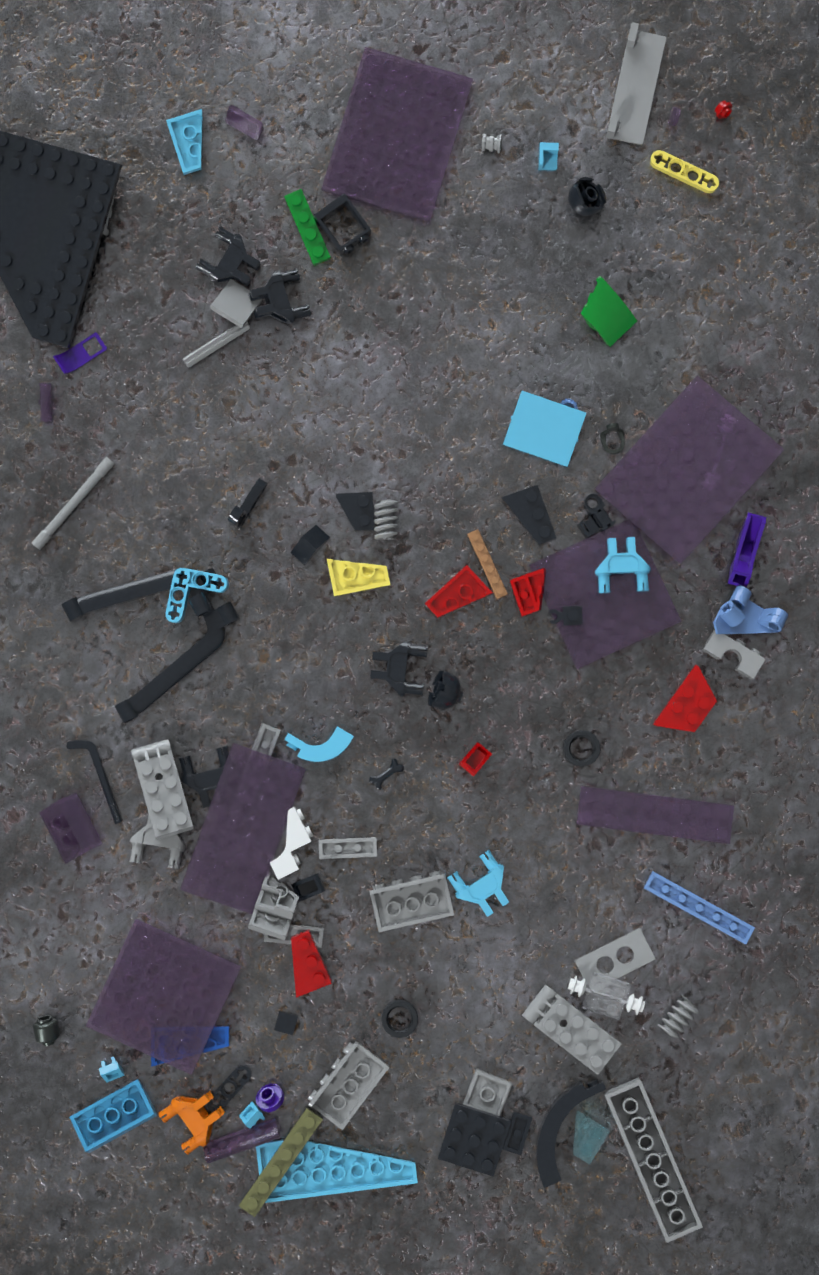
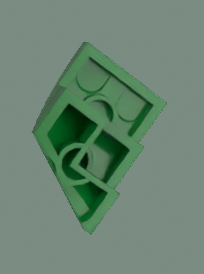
M599 276L596 280L598 283L593 293H590L581 315L589 327L596 330L606 345L611 347L637 322V319L611 286Z

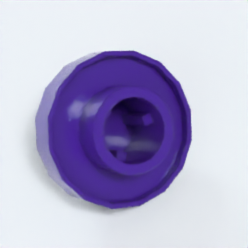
M271 1083L263 1086L256 1095V1104L264 1112L277 1110L284 1101V1092L277 1084Z

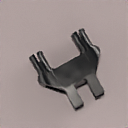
M220 226L219 232H216L215 237L229 244L227 251L218 266H213L201 258L195 269L208 275L210 281L214 283L226 282L232 279L248 287L251 277L240 270L245 264L258 271L261 266L260 261L246 253L242 236L239 233L234 235Z
M297 268L286 272L276 270L266 286L250 290L248 294L250 302L265 298L267 304L255 308L254 315L256 319L271 316L281 322L292 324L295 319L311 316L308 304L296 308L290 306L284 287L285 283L300 280Z
M404 641L389 653L373 652L372 660L387 662V672L371 670L370 679L386 680L400 696L405 694L423 696V690H416L415 688L423 689L424 683H409L405 680L407 657L419 656L427 658V652L419 650L427 651L428 645H414L409 641Z
M228 746L216 749L220 762L219 768L201 773L194 772L191 755L186 756L185 759L184 757L178 758L183 773L181 781L199 793L203 808L212 806L208 790L217 788L221 803L230 801L226 785L236 765L234 762H231Z

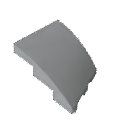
M269 871L265 875L248 929L285 940L299 897L293 891L288 890L285 884L279 883L272 877V873Z

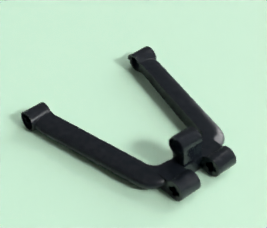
M213 568L204 571L216 574ZM177 569L87 594L79 598L75 597L64 602L62 607L69 621L72 622V620L90 612L169 591L174 572ZM183 572L182 575L179 574L181 585L177 584L176 587L186 588V586L182 585L183 579H187V575ZM204 575L198 576L196 579L199 586L204 585L206 577ZM211 580L210 584L217 585L218 588L222 586L220 581L216 582ZM190 588L192 597L188 601L197 617L203 615L207 625V633L133 697L115 706L123 724L138 717V714L147 709L223 644L225 639L224 628L240 619L231 602L214 609L207 595L212 591Z

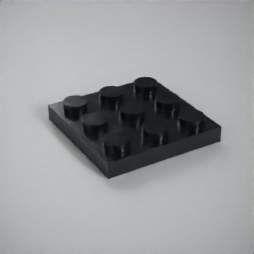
M455 1102L438 1159L494 1177L511 1120Z

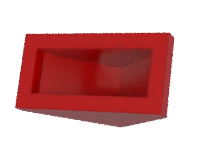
M477 742L459 765L474 777L492 753Z

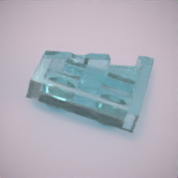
M578 1110L575 1117L573 1155L591 1164L610 1130Z

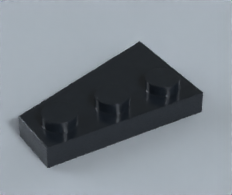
M538 485L501 497L538 545L557 539Z

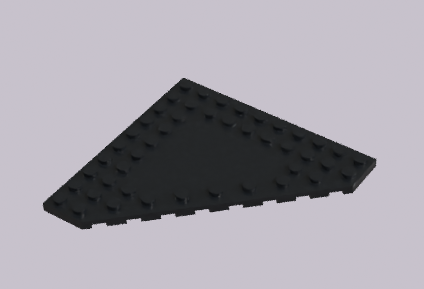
M0 131V277L32 338L70 349L122 165Z

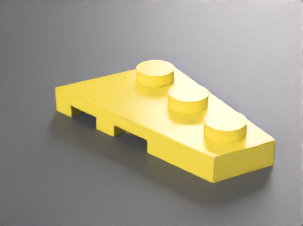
M327 559L334 597L390 586L387 566Z

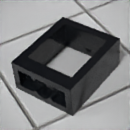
M345 193L314 214L316 223L340 256L344 253L346 255L351 253L355 249V245L358 243L363 244L370 238V227ZM346 207L363 232L341 246L324 222Z

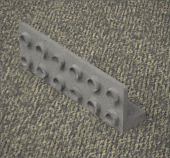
M632 22L606 138L643 145L666 37L639 31V23Z

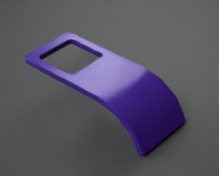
M95 332L64 353L54 355L53 358L63 373L66 374L91 361L106 351L107 347L98 333ZM96 337L102 349L89 356L83 344Z

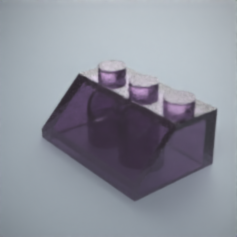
M77 793L58 800L39 813L65 864L103 844Z

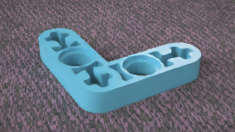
M177 569L173 575L166 608L167 620L172 623H179L184 619L191 587L223 593L229 587L228 579L222 575L198 570ZM183 572L187 575V579H183L182 585L186 586L185 589L176 587L177 584L181 585L179 574L182 575ZM200 575L206 577V583L202 586H199L196 582L197 577ZM221 579V582L224 583V586H220V589H218L217 585L210 583L211 580L219 582ZM178 590H182L184 593V597L180 601H176L174 598V594ZM172 604H182V607L177 606L179 617H175V620H173L174 617L171 616V612H175L176 606Z

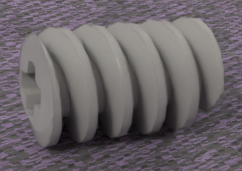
M377 500L376 502L379 503L375 504L374 508L379 511H376L374 516L379 518L374 520V523L380 526L374 528V531L379 533L374 535V538L377 540H395L393 536L397 535L398 532L394 531L393 528L398 527V524L393 523V521L397 520L398 517L394 516L393 513L398 512V509L393 508V505L398 504V501Z
M683 995L681 996L684 1001H676L679 1007L672 1006L674 1014L667 1012L669 1020L662 1018L664 1026L657 1024L671 1037L678 1039L680 1036L677 1031H685L682 1025L689 1026L687 1018L694 1020L692 1012L699 1014L696 1006Z

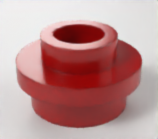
M726 101L720 102L715 108L716 116L719 119L727 118L732 112V104Z

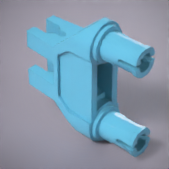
M635 537L626 538V553H617L616 538H608V556L595 570V575L598 576L599 594L604 593V586L605 593H611V574L635 573L637 575V592L649 591L648 574H650L651 568L636 553Z
M490 850L485 852L489 860H487L484 854L479 856L489 870L488 874L470 886L464 883L458 871L453 873L457 881L454 880L452 875L447 877L456 890V898L479 904L487 917L494 913L485 900L491 895L495 894L502 906L509 903L501 890L504 866L497 863Z

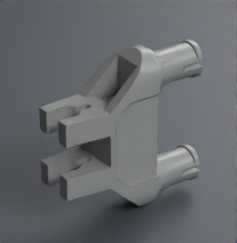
M148 815L147 825L130 839L132 851L129 862L135 863L136 861V863L142 864L144 846L150 845L169 848L171 852L168 868L180 869L182 852L186 850V846L178 834L156 840L150 816Z

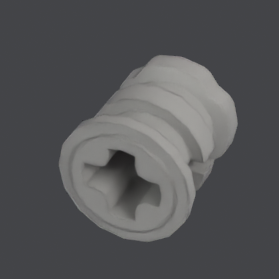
M483 134L482 151L488 149L489 152L497 150L500 153L502 134L498 137H495L494 134H491V136Z

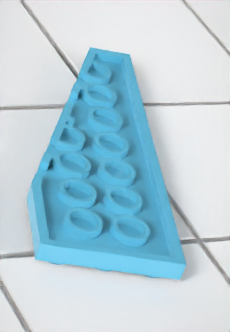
M284 1140L256 1143L259 1175ZM307 1141L265 1203L418 1183L416 1164L412 1161Z

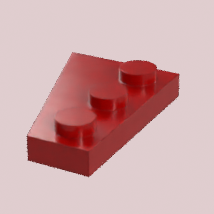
M466 565L436 592L425 605L439 618L493 594V592Z

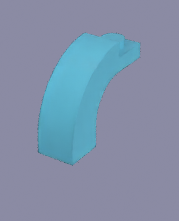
M337 726L330 739L321 745H308L289 733L284 740L288 742L287 746L293 750L301 749L297 757L311 762H323L343 753L352 742L354 736Z

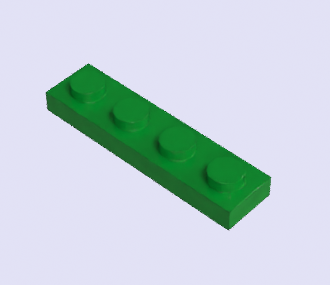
M302 189L285 195L284 198L313 266L330 260V254Z

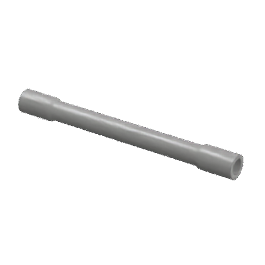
M108 457L104 458L94 473L32 541L36 548L39 550L43 548L53 533L115 463Z

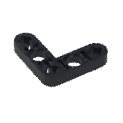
M259 478L241 507L236 505L228 517V522L231 526L238 530L241 529L268 484L267 482Z

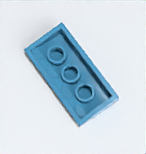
M139 1079L69 1118L85 1152L90 1153L156 1117L158 1114Z

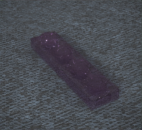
M274 1118L254 1125L251 1128L209 1141L203 1147L206 1162L211 1163L281 1138L278 1121Z

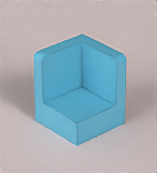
M540 142L538 170H557L559 143Z

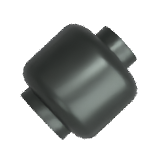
M51 1015L41 1016L33 1024L35 1040L38 1043H43L44 1046L53 1045L55 1040L60 1037L58 1021L52 1018Z

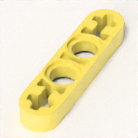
M657 150L651 155L650 164L653 168L705 193H713L719 186V180L715 175L671 154ZM661 156L663 162L657 164L655 158ZM668 159L671 160V161L669 162L667 168H665V165H666V163H667V160H668ZM674 163L679 164L681 171L673 172L671 165ZM691 171L696 172L698 179L690 180L688 173ZM705 176L703 179L704 181H702V183L699 184L701 177ZM712 180L714 186L708 188L706 182Z

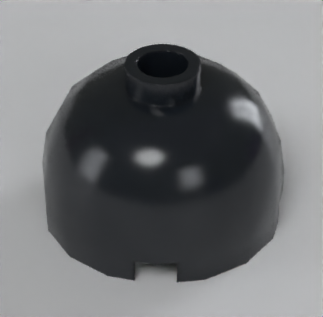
M590 177L578 179L570 188L568 194L570 206L581 216H592L600 212L607 200L601 185H595L592 182L594 179Z
M444 670L439 671L432 685H435L433 693L429 691L428 705L444 710L454 706L456 702H460L463 691H461L460 681L455 675Z

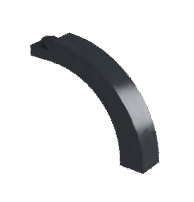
M594 1079L588 1082L585 1088L581 1081L577 1082L557 1097L546 1112L539 1128L536 1143L537 1167L544 1188L562 1180L555 1159L556 1138L562 1122L580 1102L606 1090L602 1080Z

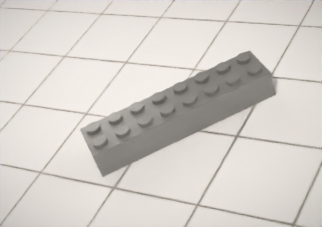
M635 1078L603 1092L665 1241L668 1243L703 1228L640 1078Z

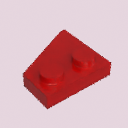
M545 568L510 580L521 616L541 610L546 575Z

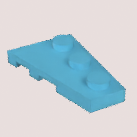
M200 109L166 120L183 175L202 170L203 110Z

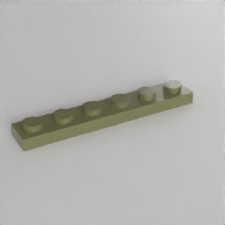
M308 1107L240 1202L239 1206L253 1217L256 1216L323 1118Z

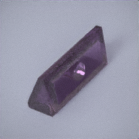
M229 106L225 122L257 140L264 130L263 123L235 106Z

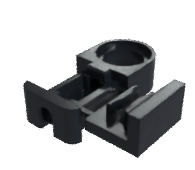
M589 494L584 499L583 506L589 514V520L586 522L581 521L577 526L587 539L598 531H605L614 525L616 520L612 521L604 510L606 505L597 494ZM589 498L597 500L596 508L588 506L587 501Z

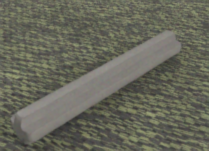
M246 322L243 328L237 325L231 327L184 357V363L187 367L196 364L249 330V323Z

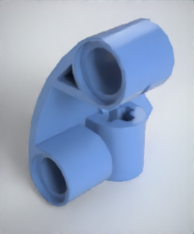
M737 586L730 600L720 608L713 624L716 634L776 633L782 630L788 618V613L780 608H761L749 600L752 593L748 588Z

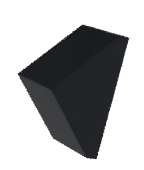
M315 525L301 537L290 553L305 566L330 537Z
M319 872L291 884L294 893L299 897L298 902L326 891Z

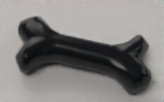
M393 758L390 767L378 776H370L369 782L375 784L376 788L381 790L383 781L396 772H403L404 766L398 764L397 760Z

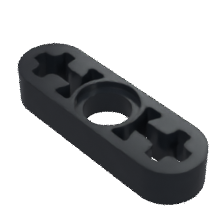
M239 1065L213 1093L214 1100H217L221 1094L228 1098L226 1101L224 1098L220 1101L219 1104L222 1109L250 1080L252 1075L250 1067ZM245 1069L247 1071V1078L242 1077L238 1081L241 1085L238 1086L237 1082L231 1079V1077L233 1076L236 1079L240 1074L238 1070L243 1071ZM232 1083L235 1086V1091L232 1094H227L224 1091L225 1084ZM211 1099V1101L207 1103V1107L210 1111L213 1112L219 1107H213V1101Z

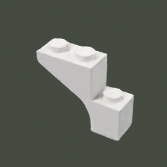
M296 807L288 810L286 847L277 859L270 862L278 880L300 869L298 865L301 862L297 854L293 855L291 851L312 842L311 837H313L309 826H304L302 822L305 819L301 809L297 810Z

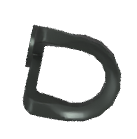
M612 423L606 426L607 430L601 432L600 439L603 449L607 453L618 454L625 446L624 432L619 428L618 423ZM611 431L618 432L621 439V446L616 450H611L606 445V434Z

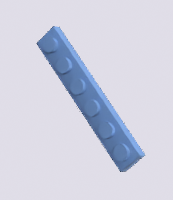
M654 871L651 872L643 887L744 944H747L755 929L750 924Z

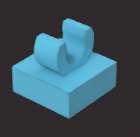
M111 1057L112 1064L109 1065L104 1060L101 1061L102 1068H99V1071L106 1083L125 1076L123 1068L114 1057Z
M253 1101L239 1115L248 1128L252 1126L258 1128L259 1126L256 1122L260 1118L263 1121L265 1120L263 1113Z

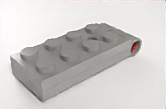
M166 739L132 749V756L156 840L193 830L194 827L169 740ZM159 775L163 777L161 780H156V777Z
M546 984L522 1014L524 1018L597 1075L621 1046L617 1039ZM561 1020H566L565 1026L560 1025Z

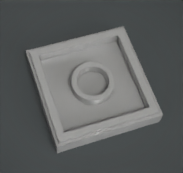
M230 279L213 301L210 309L243 328L263 299L250 302L248 296L250 290Z
M476 1068L463 1105L500 1116L513 1083Z

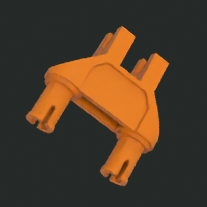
M210 1091L199 1099L175 1097L171 1100L169 1106L158 1113L160 1118L167 1114L161 1119L165 1123L178 1114L191 1131L193 1137L181 1144L183 1150L188 1147L184 1151L186 1154H190L199 1146L204 1147L209 1143L213 1123L225 1113L221 1106L210 1114L204 1108V1105L214 1098Z

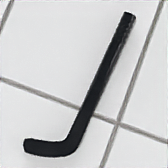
M86 740L67 742V749H87L90 752L114 823H121L122 819L95 744Z

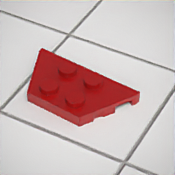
M694 665L653 723L654 726L695 732L717 702L698 665Z

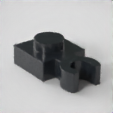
M563 606L562 612L556 609L549 611V614L554 613L557 615L556 620L549 621L550 624H557L559 621H563V626L583 625L582 606Z

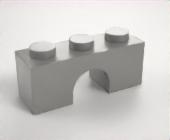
M713 630L702 651L717 660L721 659L726 651L735 652L739 658L735 670L751 680L754 679L765 661V658L762 657L763 654L754 648L752 650L745 647L746 643L737 638L733 640L729 637L730 634H716L715 630Z

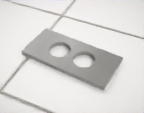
M638 928L574 961L582 977L585 978L587 987L595 990L656 959L641 928ZM623 946H627L633 951V959L625 964L619 962L616 956L618 949ZM607 956L613 960L614 966L609 973H601L597 969L599 958Z

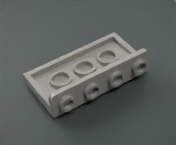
M440 871L429 873L430 877L426 878L418 875L410 877L411 881L404 883L403 879L392 881L390 886L384 887V883L372 886L373 890H369L378 931L383 932L453 916L454 912L445 873L441 874Z
M356 1040L353 1044L349 1042L343 1050L345 1053L341 1060L337 1058L331 1066L334 1070L330 1075L325 1074L320 1081L322 1086L318 1091L314 1089L308 1097V1100H310L308 1106L313 1107L341 1130L344 1129L390 1067Z

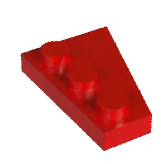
M310 930L292 936L291 945L296 998L332 984L331 977Z

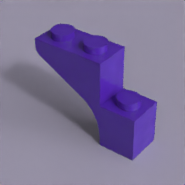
M747 513L737 539L736 552L730 567L728 584L747 588L767 517Z

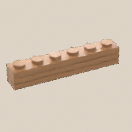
M479 530L468 533L467 536L496 600L507 596L508 593Z

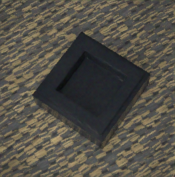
M279 1011L274 1030L293 1035L298 1015Z

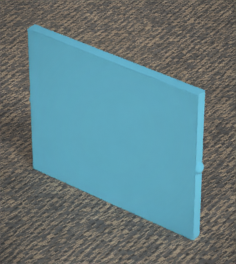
M521 391L514 414L511 416L512 420L503 445L568 467L575 444L579 440L578 436L586 412Z

